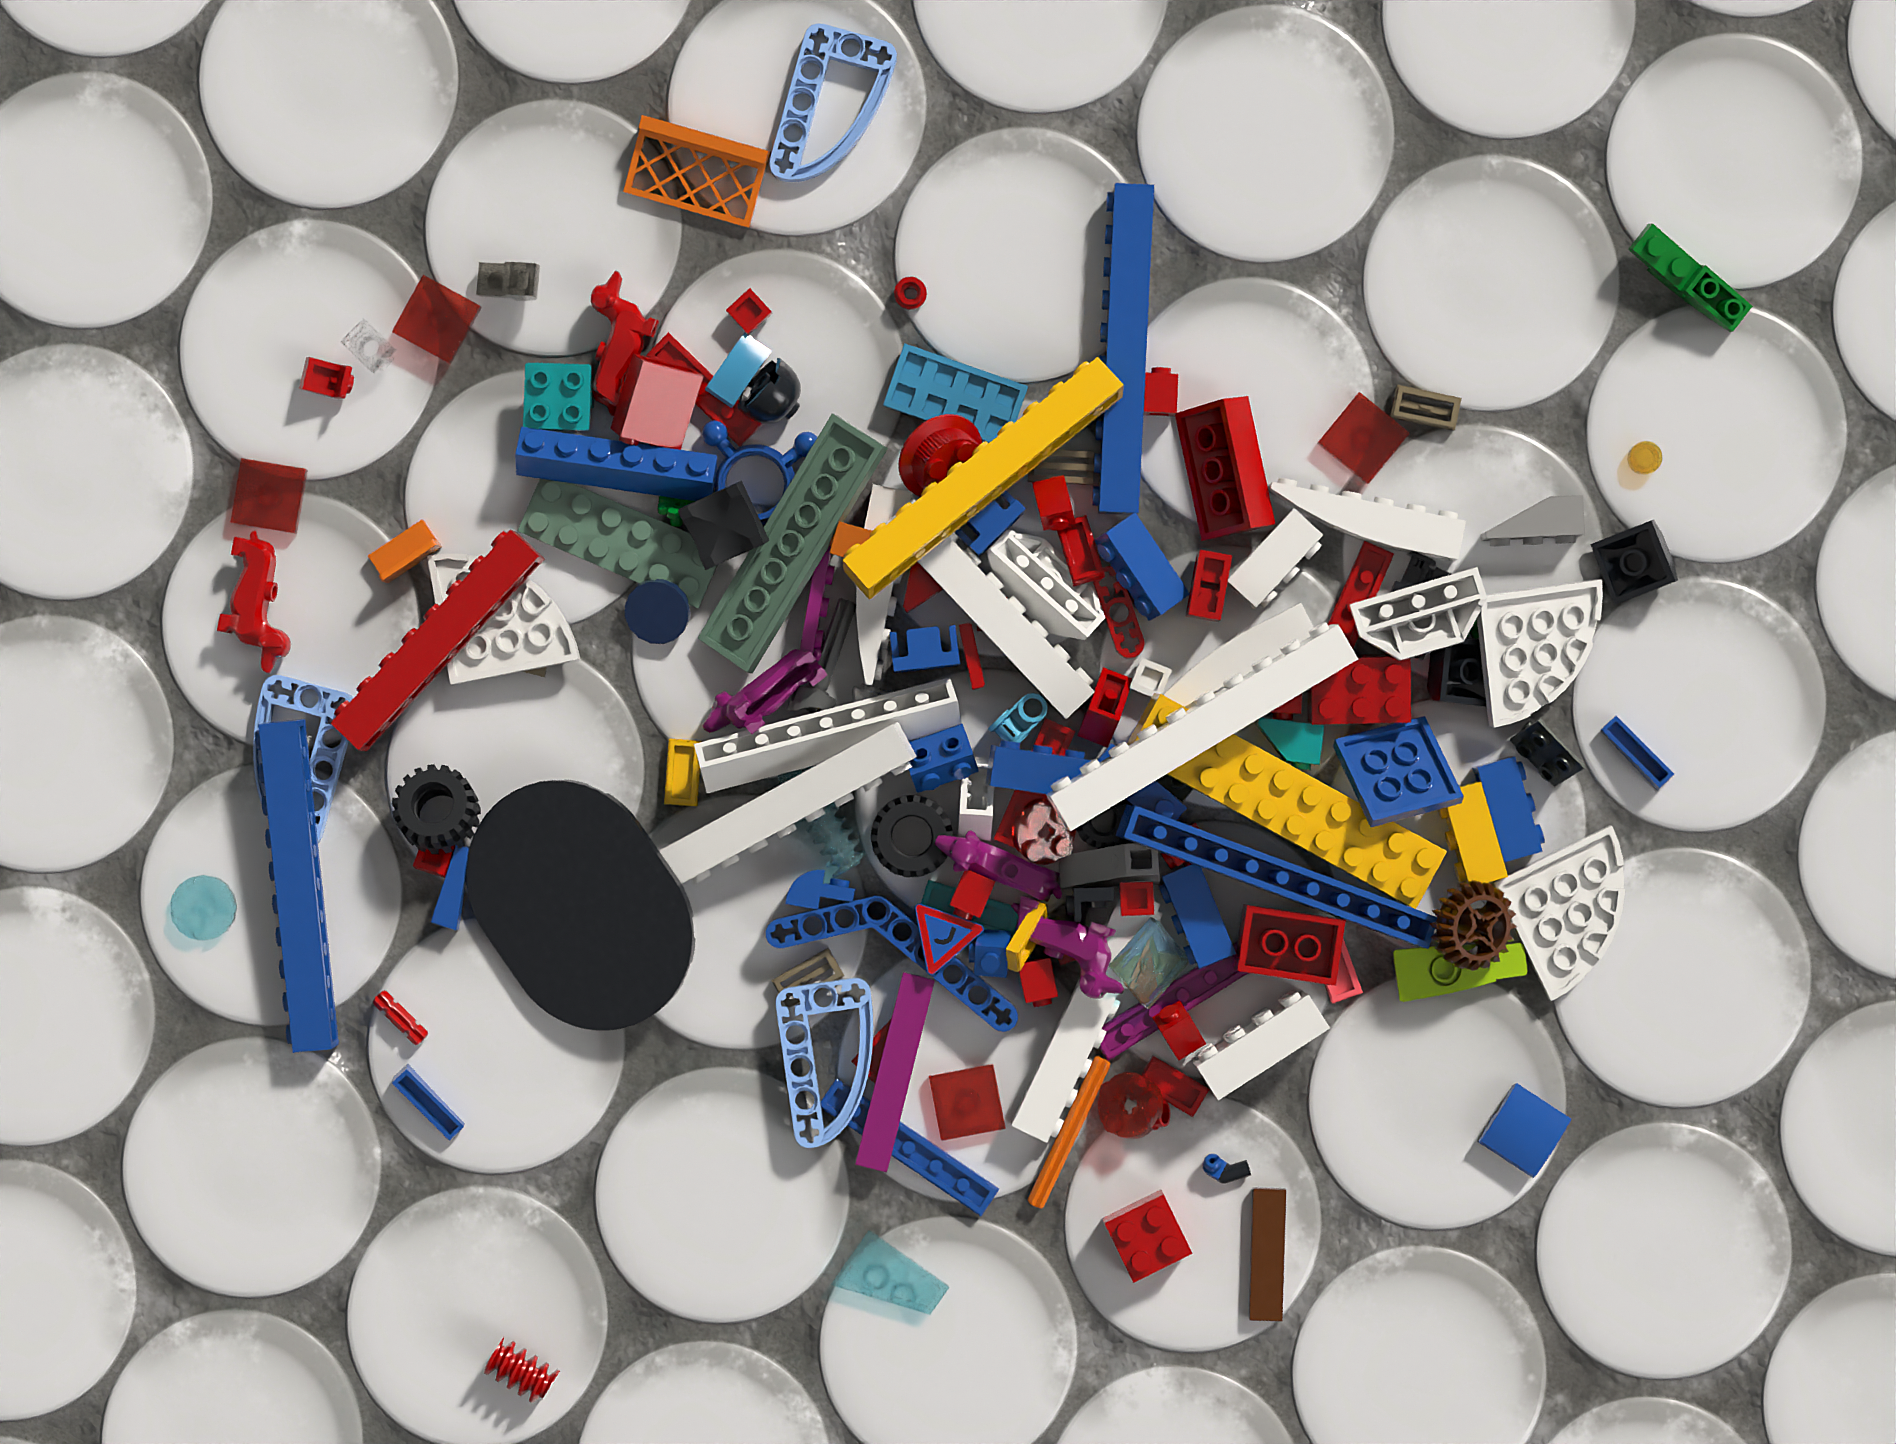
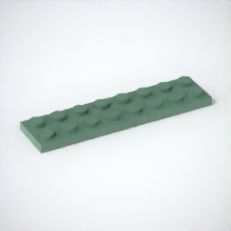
M831 414L764 526L769 541L749 551L698 636L699 640L744 671L753 674L830 546V541L836 532L838 522L845 521L886 453L887 447L838 415Z

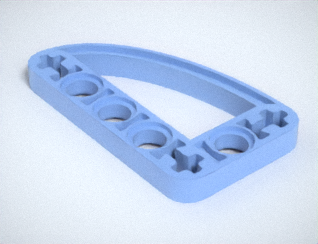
M817 23L807 29L770 157L769 166L776 179L785 182H801L815 178L834 167L852 150L875 117L892 79L897 63V53L891 43L826 24ZM819 32H823L824 38L828 40L827 43H821L818 52L819 56H825L824 60L815 55H805L806 51L813 54L815 43L810 38L811 36H817ZM855 40L859 43L860 51L856 56L848 57L842 53L841 47L845 41ZM865 44L871 45L869 49L872 53L880 54L882 49L887 50V56L891 60H885L883 65H879L876 57L868 55V61H862L865 55ZM834 60L877 72L878 75L861 112L846 134L826 154L811 163L801 165L829 61ZM809 62L817 64L820 68L818 77L812 80L804 78L801 74L802 67ZM798 94H806L811 98V105L805 111H798L793 107V99ZM791 125L800 127L803 132L801 139L794 143L784 138L785 129ZM780 145L791 150H798V154L791 151L789 163L793 165V168L786 169L785 173H780L779 166L775 165L777 161L782 162L785 156V149H779Z
M273 675L268 677L262 685L255 719L253 761L257 791L262 804V797L266 796L265 785L260 782L258 766L262 763L261 750L256 748L255 732L259 730L258 724L272 722L274 705L322 717L310 758L313 792L321 794L324 798L323 807L319 811H315V816H320L319 823L316 821L318 843H320L349 742L341 734L340 745L330 748L324 742V735L330 729L337 730L333 725L328 724L329 717L333 720L336 717L334 715L336 708H333L334 702H340L342 697L345 698V701L348 700L350 702L354 697L345 692L294 678ZM280 680L282 681L281 685L283 688L294 690V684H298L299 687L294 693V704L289 703L292 697L288 695H279L278 699H275V693L270 691L271 685H277ZM307 689L315 690L319 697L317 704L312 708L305 707L301 701V695ZM323 760L329 762L333 768L332 775L326 780L320 779L315 772L316 765Z
M847 978L787 987L779 992L776 998V1011L794 1136L799 1145L805 1148H815L824 1145L841 1133L853 1117L866 1086L873 1048V1006L869 984L861 978ZM854 983L858 984L859 989H865V994L860 996L859 1002H854L853 997L849 996L842 998L844 1005H837L838 993L835 985H842L841 992L851 990ZM820 988L830 990L833 995L832 1003L826 1007L817 1005L814 1001L815 991ZM787 993H792L794 998H799L800 1004L795 1005V1016L802 1014L803 1020L783 1022V1016L790 1017L788 1006H782L781 1003L782 1000L787 998ZM859 1008L860 1044L854 1082L842 1110L824 1128L808 1015ZM797 1025L804 1030L805 1038L801 1043L792 1044L787 1040L786 1031L790 1026ZM797 1058L805 1059L810 1066L808 1074L802 1077L794 1075L791 1071L793 1060ZM808 1091L814 1096V1104L811 1108L801 1109L797 1106L795 1097L799 1092ZM817 1112V1118L811 1117V1126L813 1129H818L819 1134L814 1135V1141H808L806 1136H801L800 1131H804L806 1127L805 1118L798 1121L797 1114L807 1116Z

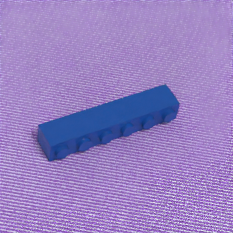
M521 427L515 453L516 475L691 501H697L713 494L717 471V455L644 444L635 446L622 441Z

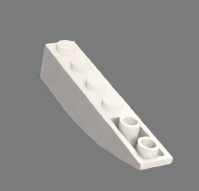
M1278 478L1277 483L1271 482L1269 484L1268 491L1296 510L1330 528L1359 540L1408 553L1415 551L1428 557L1453 562L1459 559L1466 521L1458 519L1457 513L1439 510L1438 515L1425 513L1426 507L1415 504H1407L1406 509L1393 506V500L1375 497L1374 502L1361 500L1362 494L1350 491H1342V496L1330 494V488L1314 484L1310 485V489L1297 487V481L1285 478Z
M873 484L864 529L873 531L878 525L886 524L903 505L911 500L912 492ZM902 574L870 600L856 585L859 650L865 683L868 686H873L874 680H881L884 661H879L878 659L880 649H887L891 629H886L885 625L887 615L894 617L897 597L892 596L894 583H901Z
M1302 603L1240 633L1215 649L1188 670L1163 695L1190 709L1196 705L1194 700L1210 690L1215 694L1225 688L1223 682L1232 676L1240 673L1244 677L1254 671L1252 665L1267 656L1272 660L1281 655L1280 648L1295 639H1298L1299 643L1311 637L1309 631L1314 627Z

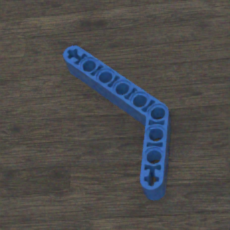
M880 895L780 917L773 920L766 929V939L771 946L787 948L873 927L927 972L925 961L921 960L918 956V949L922 945L918 924L887 898ZM874 901L882 902L886 906V915L878 920L871 918L867 911L870 903ZM848 909L853 913L854 922L851 926L842 927L837 923L836 914L839 910ZM810 916L819 918L822 922L820 933L809 934L804 928L805 919ZM798 919V931L802 938L796 939V932L786 935L785 942H781L779 937H773L772 932L777 930V924H781L783 929H788L795 926L792 920ZM900 922L907 923L912 930L911 936L904 941L896 939L893 935V927ZM956 956L938 972L931 975L994 1029L1006 1032L1015 1027L1018 1021L1016 1007L983 978L974 975V971ZM948 965H957L962 970V977L957 982H948L944 978L943 971ZM982 986L986 989L987 998L984 1002L978 1004L973 1003L969 999L968 993L972 987ZM994 996L999 999L994 1003L1001 1011H1004L1006 1008L1010 1009V1022L1007 1023L1003 1020L999 1024L996 1022L997 1014L992 1009H989L988 1014L982 1011L990 1005Z

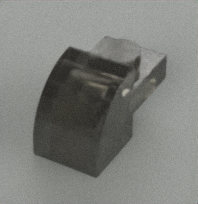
M479 262L476 295L480 297L512 298L516 301L537 300L540 265L523 262Z

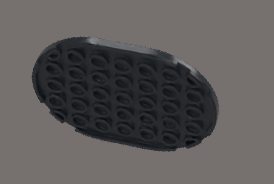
M565 779L539 781L519 788L503 797L484 816L472 838L466 866L468 897L473 913L483 932L528 996L540 1008L558 1020L575 1027L596 1031L617 1030L633 1026L651 1017L666 1006L683 985L693 960L696 940L692 919L694 915L689 898L678 877L632 812L609 793H604L597 788L589 786L587 783Z

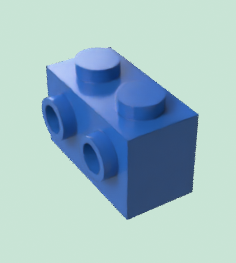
M963 724L909 742L917 756L909 761L912 766L909 768V772L917 793L934 790L940 785L954 780H962L979 772Z

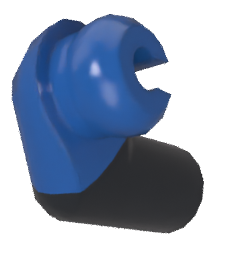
M1209 1154L1204 1158L1202 1164L1205 1173L1222 1184L1251 1176L1247 1160L1230 1165L1217 1154Z

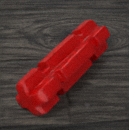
M387 991L380 992L372 1001L373 1005L380 1012L384 1011V1016L402 1033L406 1032L408 1034L407 1038L414 1045L420 1044L427 1037L428 1031L421 1024L417 1025L415 1023L417 1020L398 1002L395 1003L393 1001L394 998Z

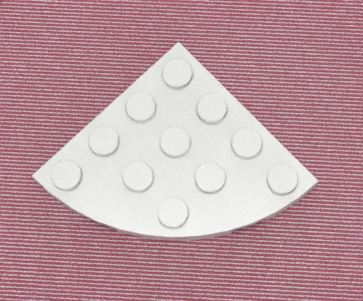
M467 554L427 556L436 604L440 605L448 597L446 591L455 581L459 579L463 581L470 573L468 570L469 566L479 556ZM527 578L447 664L450 685H457L581 659L571 628L562 612L537 584Z
M1602 579L1487 595V600L1477 616L1489 727L1495 728L1509 725L1531 716V713L1537 711L1545 704L1553 702L1575 679L1585 664L1594 644L1592 639L1597 620H1600L1602 611Z
M1611 825L1508 874L1506 878L1492 882L1494 888L1504 892L1503 897L1508 898L1512 902L1508 909L1513 910L1516 915L1510 921L1517 926L1514 929L1520 942L1524 945L1525 952L1549 1001H1553L1567 993L1585 978L1584 976L1604 956L1618 928L1625 896L1624 862L1619 841Z

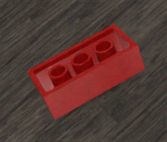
M1249 397L1224 398L1177 412L1175 419L1201 541L1275 525Z

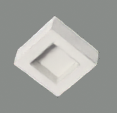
M1141 658L1130 689L1152 697L1154 693L1163 694L1172 669Z

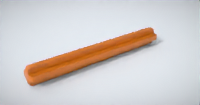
M1094 1057L1030 1192L1028 1203L1040 1209L1045 1206L1110 1068V1062L1102 1057Z

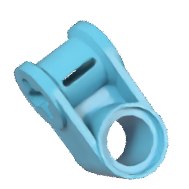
M1029 693L1023 696L1011 709L1008 708L988 730L995 732L1002 740L1021 743L1046 715L1048 709L1047 702L1040 694ZM1030 698L1038 699L1043 707L1041 714L1037 717L1026 715L1023 709L1026 700ZM1005 724L1015 736H1012L1003 725Z

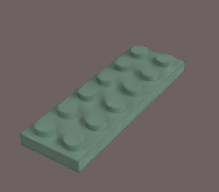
M540 479L518 528L520 533L637 583L656 579H665L672 582L686 594L689 601L688 604L698 609L718 566L716 565L705 570L690 533L573 483Z

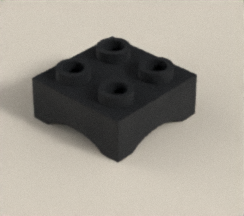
M742 480L678 510L682 521L694 540L705 570L764 545L769 541Z

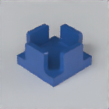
M1007 491L1000 495L1009 505L1007 509H1002L994 500L965 523L978 536L975 541H972L960 528L954 532L959 537L958 539L978 558L1026 510Z
M937 626L908 629L906 631L908 656L906 657L899 656L897 632H890L894 673L960 666L956 626H949L950 652L942 651L940 631Z

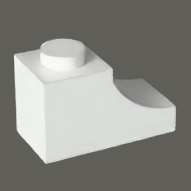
M977 764L979 772L961 780L958 837H965L967 832L972 830L979 840L991 841L994 786L985 784L988 764Z

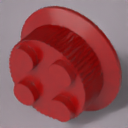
M955 414L939 415L919 425L905 441L899 456V475L906 488L913 494L922 497L921 493L928 485L933 482L938 484L947 477V472L952 466L958 462L965 463L970 459L973 451L982 443L978 429L970 420Z

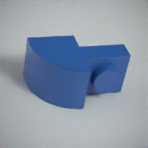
M811 870L799 876L792 883L787 893L785 904L818 910L821 897L853 902L856 888L849 887L850 881L830 878V884L824 883L826 870Z

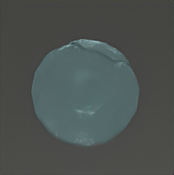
M208 875L191 877L185 880L173 893L170 903L172 922L179 932L190 939L203 941L218 938L228 931L235 921L237 912L235 894L229 885L218 877Z

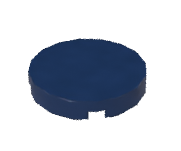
M665 579L647 580L641 582L629 594L625 604V619L630 630L638 638L650 644H665L674 641L685 631L690 620L689 601L686 594L676 584Z

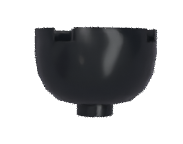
M777 358V363L773 360L770 361L756 374L748 385L752 388L749 396L746 397L742 394L737 405L741 412L758 423H776L784 417L788 420L800 407L797 400L800 397L801 384L793 369L781 358Z

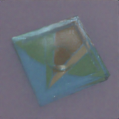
M1150 917L1113 959L1109 967L1141 1005L1150 1009L1189 964L1185 952L1159 921Z

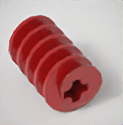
M503 1337L488 1360L484 1374L489 1375L496 1369L495 1381L500 1382L505 1377H508L507 1388L509 1390L516 1384H519L518 1395L520 1397L526 1392L531 1391L529 1398L531 1404L539 1398L543 1399L560 1370L557 1369L548 1375L549 1363L546 1362L537 1368L538 1357L536 1355L526 1361L527 1350L523 1348L515 1354L516 1343L512 1341L504 1347Z

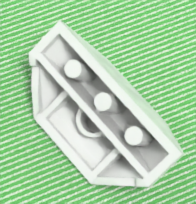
M1007 529L987 550L993 573L1004 585L1000 591L1009 599L1014 596L1025 607V613L1033 621L1036 619L1048 633L1086 640L1105 619L1093 582L1073 587L1065 557L1046 539L1015 533V531Z
M1478 567L1356 602L1349 606L1359 637L1395 659L1402 661L1463 643L1485 604L1487 595Z

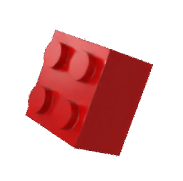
M1162 1190L1103 1218L1104 1224L1133 1283L1193 1254Z

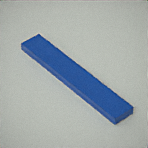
M836 1078L821 1100V1108L836 1118L845 1105L852 1087ZM863 1095L853 1117L847 1124V1126L860 1135H863L871 1100ZM900 1121L891 1156L979 1216H982L999 1191V1188Z

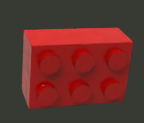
M1389 654L1356 655L1358 660L1307 690L1308 722L1312 725L1411 723V658L1399 661Z
M1243 904L1234 970L1336 986L1346 920Z

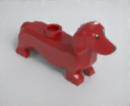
M614 271L606 284L594 287L590 300L592 307L600 314L606 316L611 323V331L607 343L601 341L596 352L595 360L600 361L592 390L594 399L607 406L611 416L615 414L633 353L641 354L644 345L643 336L646 335L654 338L659 324V320L652 317L645 319L636 304L619 297L622 277L618 271Z
M252 531L250 533V540L240 537H234L231 555L243 557L244 569L231 595L230 609L232 614H220L217 631L230 634L234 632L244 644L260 647L262 652L261 668L264 672L270 674L277 659L286 657L289 653L291 641L285 632L272 627L267 621L269 602H274L278 593V584L273 582L276 556L274 547L269 542L258 539L257 532Z

